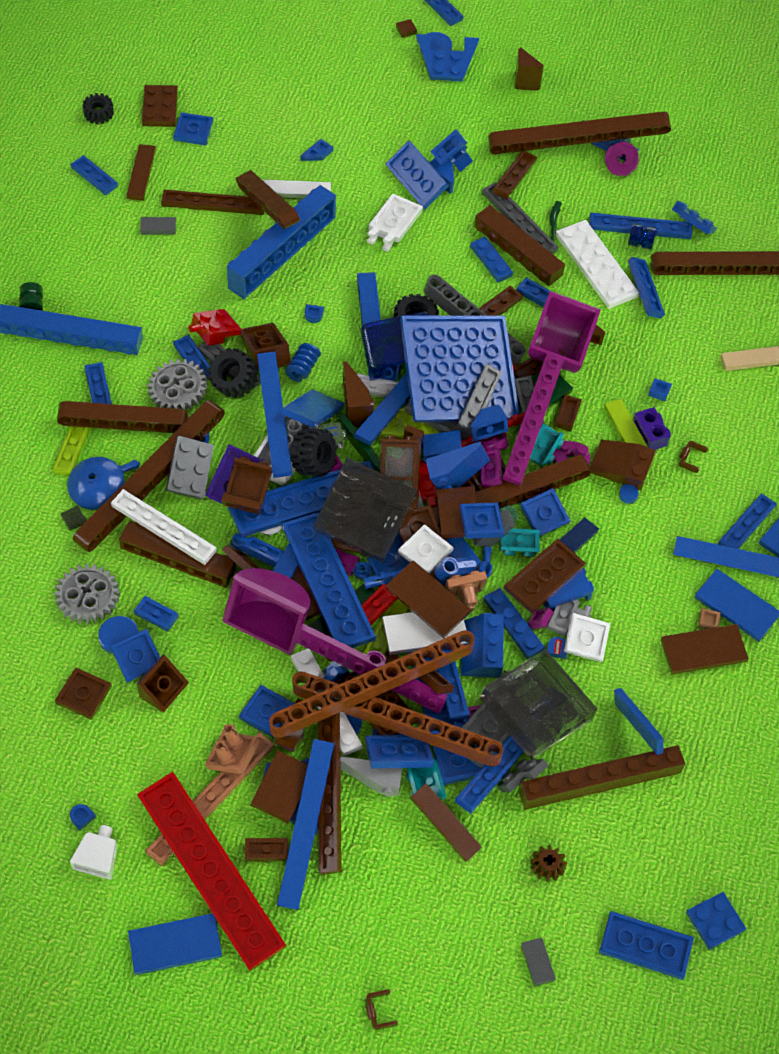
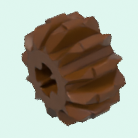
M548 845L546 850L541 846L539 847V852H533V859H531L530 864L534 866L532 873L539 872L538 880L544 876L546 882H549L550 877L556 881L558 880V875L563 876L565 872L563 868H566L567 862L563 861L565 854H558L559 847L552 850L551 845Z

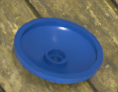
M91 457L77 464L71 471L67 482L68 492L78 506L84 509L98 510L124 484V475L117 463L111 459Z

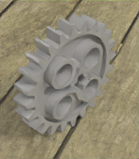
M177 358L176 363L170 360L168 365L163 362V368L157 366L158 372H152L153 377L149 378L150 384H147L149 396L152 402H155L156 407L161 406V408L183 409L186 411V407L192 410V404L199 405L198 399H204L202 394H207V378L203 369H200L198 364L194 365L193 361L188 364L187 359H184L181 363L179 358Z
M86 564L84 569L78 565L77 571L70 568L71 574L64 573L65 579L59 578L60 585L55 586L57 592L54 593L56 605L59 611L63 612L64 617L66 618L70 615L71 621L77 618L80 624L84 619L89 624L90 619L97 623V617L104 620V613L111 615L110 608L116 609L115 603L119 602L118 595H120L119 585L116 582L115 576H111L109 570L104 572L103 566L97 570L96 564L92 568H89L88 564ZM89 604H95L92 607H87Z

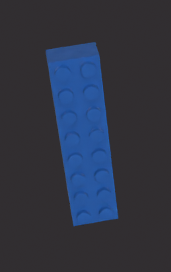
M322 185L312 189L309 195L301 199L294 207L300 218L298 223L284 230L275 222L270 229L265 230L261 237L254 240L246 250L241 251L237 258L231 260L227 265L228 289L242 299H245L336 218V195Z

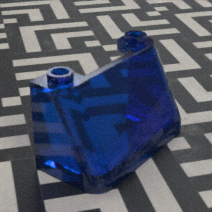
M419 312V313H414V314H409V315H404V316H431V315H430L428 312ZM401 316L366 323L360 328L370 380L384 377L387 366L405 363L400 324Z

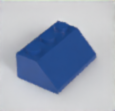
M483 613L464 620L466 631L471 632L474 636L472 653L461 658V676L501 678L503 670L504 614Z

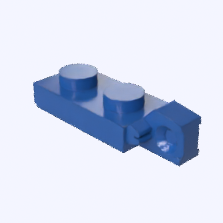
M677 201L672 208L673 211L681 215V218L706 234L714 233L717 229L711 220L703 219L693 209L689 210L687 204L682 201Z
M235 533L231 541V546L273 567L276 566L284 552L253 536L250 538L240 537L238 533Z

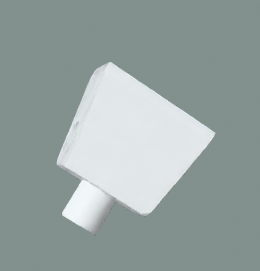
M101 825L98 835L90 832L86 833L71 858L70 863L73 870L109 880L112 879L117 854L116 840L110 838L113 831L111 827Z

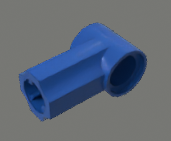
M447 557L435 567L434 572L438 579L447 580L455 575L466 576L468 573L476 571L477 565L472 557L458 559Z

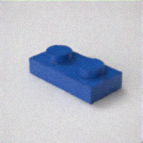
M144 596L134 610L135 615L169 632L179 618L177 612L147 596Z

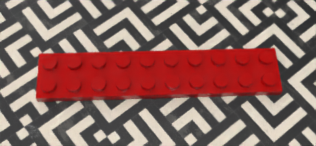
M172 771L138 793V798L248 970L252 971L287 947L174 772Z

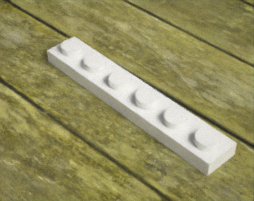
M124 489L111 502L113 508L204 565L217 552L215 546Z
M310 649L291 655V660L297 672L303 671L320 678L324 677ZM320 689V690H317L316 692L321 693V692H323L324 690H321V689ZM340 712V752L344 757L362 749V744L345 713Z

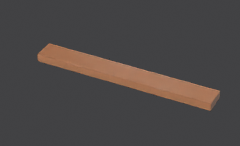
M260 732L256 735L260 743L244 773L236 774L221 771L193 800L194 805L204 820L212 814L275 747V744ZM162 834L145 850V853L160 866L174 853Z

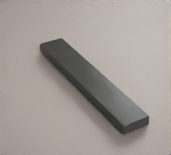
M496 182L482 189V194L501 214L552 254L558 252L559 247L510 197L506 200L492 193L493 188L497 184Z

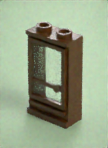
M386 436V439H381V484L378 508L417 509L419 504L421 441L417 440V437L405 436V440L398 439V436Z

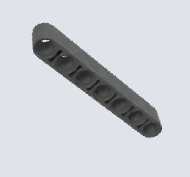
M429 276L423 290L424 294L450 316H487L440 276ZM508 333L511 359L515 366L520 363L526 349Z

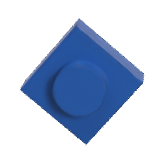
M655 378L648 396L665 402L672 384Z

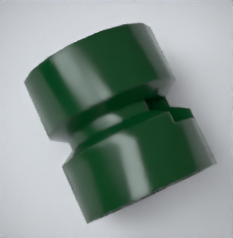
M35 282L22 284L20 286L19 307L43 311L42 286Z

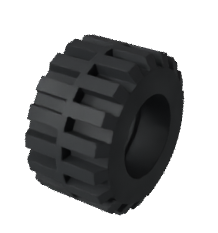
M409 294V297L404 296L402 300L399 299L394 307L393 327L397 335H401V338V316H439L437 304L432 299H428V296Z
M227 348L226 352L223 350L219 351L220 355H215L213 357L215 358L214 361L209 363L211 368H208V373H210L208 378L212 386L227 397L237 398L238 395L241 398L244 397V393L249 394V389H254V382L258 381L256 375H259L256 369L257 365L247 354L236 348H233V350ZM240 365L238 376L234 380L227 381L228 371L232 367Z
M302 428V430L297 432V435L293 437L290 450L292 466L297 473L322 477L332 470L337 456V446L335 445L336 441L333 439V434L328 430L317 428Z

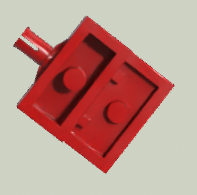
M225 309L193 313L191 325L188 326L190 333L197 332L208 346L222 344L225 337L241 335L242 331Z

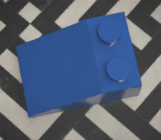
M481 442L426 459L430 479L437 490L461 487L490 461Z

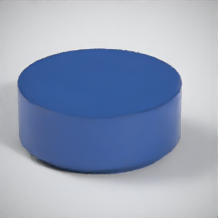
M631 484L623 485L619 492L620 500L627 504L634 503L638 498V489Z

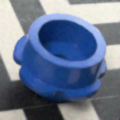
M357 562L354 565L353 573L358 579L363 580V577L371 575L372 569L368 562Z

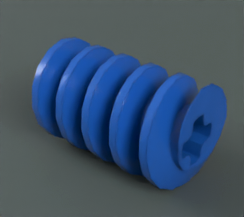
M308 343L301 344L290 361L289 366L285 369L287 376L295 382L307 379L308 374L312 371L311 368L315 366V363L321 356L320 350Z

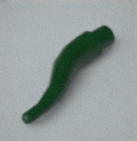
M560 201L555 202L549 215V223L552 229L550 239L552 241L557 230V217L562 205Z

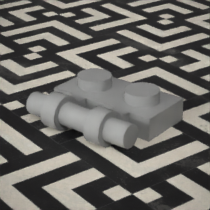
M578 600L558 605L554 610L547 630L566 636L571 614L576 613L591 618L592 608L588 605H585L583 610L578 608L580 603Z

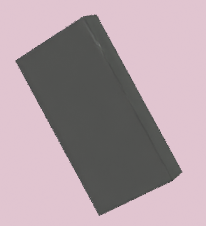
M141 217V235L176 234V217Z
M538 938L521 943L534 987L554 982L556 978L543 939Z

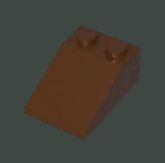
M273 322L242 329L240 336L248 356L257 365L256 369L258 371L257 354L276 352L278 368L290 363L289 344Z
M344 361L343 390L346 416L355 428L361 427L373 413L374 400L373 397L370 398L368 388L349 363Z
M601 439L590 469L592 474L623 485H634L639 491H642L656 450L640 444Z

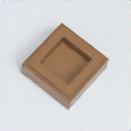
M701 608L697 628L710 629L718 627L721 612Z

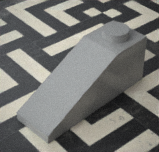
M348 757L340 758L341 770L377 793H382V795L387 797L399 796L402 768H371L369 760Z

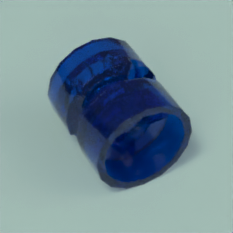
M633 223L628 245L635 247L641 245L644 249L652 250L657 228L649 226L643 228V225Z

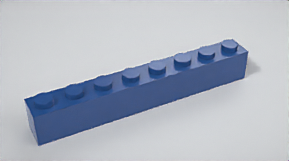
M0 304V332L3 334H13L20 337H31L38 340H49L56 343L61 342L74 346L80 345L92 349L98 348L110 352L116 351L138 355L143 340L142 327Z

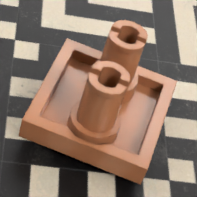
M472 571L466 576H452L447 580L445 588L456 597H460L461 601L472 612L476 609L475 605L478 604L476 593L483 590L487 581L486 572Z
M227 724L223 727L224 729H222L215 746H213L205 766L209 770L243 774L260 741L257 736L238 734L233 724Z

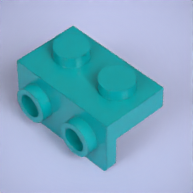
M542 424L530 460L541 467H544L546 464L550 465L555 457L553 452L556 448L559 449L564 442L562 439L564 433H558L549 426Z
M512 528L500 539V551H503L504 555L515 556L516 552H521L523 556L535 557V553L540 552V530Z
M433 758V767L407 768L408 772L406 775L412 786V795L427 783L441 800L447 798L436 759Z

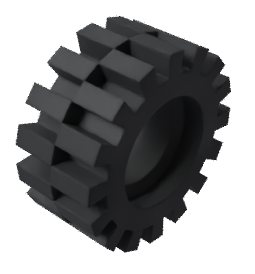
M95 93V96L90 94V98L87 96L83 100L84 117L87 121L90 120V123L93 124L95 121V124H98V122L104 124V121L108 122L109 119L113 118V103L108 95L104 96L103 93L100 95ZM97 107L103 108L101 110H94Z

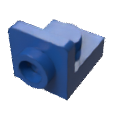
M332 661L324 670L325 676L323 679L337 683L338 680L347 676L350 671L346 667Z

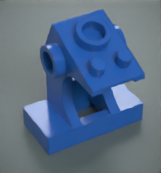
M457 129L430 151L441 165L449 160L454 163L460 172L473 162L466 151V144L468 142Z

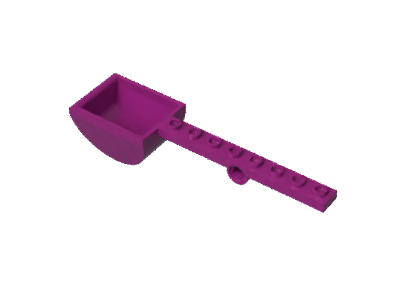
M553 291L549 292L528 350L529 357L543 362L523 417L502 478L503 480L520 486L560 370L576 373L580 370L601 309ZM559 348L566 354L565 356H561V353L558 351Z
M245 569L235 574L222 618L224 623L290 656L295 651L297 644H300L360 675L385 665L386 659L382 653L378 651H369L367 654L361 653L305 625L304 622L310 606V598L304 588L294 580L280 573L265 569ZM388 674L387 676H389V677H395L396 675H395V674ZM416 679L391 689L439 714L448 697L444 693L437 694L428 685Z

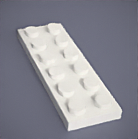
M586 220L556 231V237L608 309L639 296V291Z

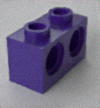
M655 407L634 414L633 421L648 448L656 450L668 445L671 437L670 430L665 427L663 418Z

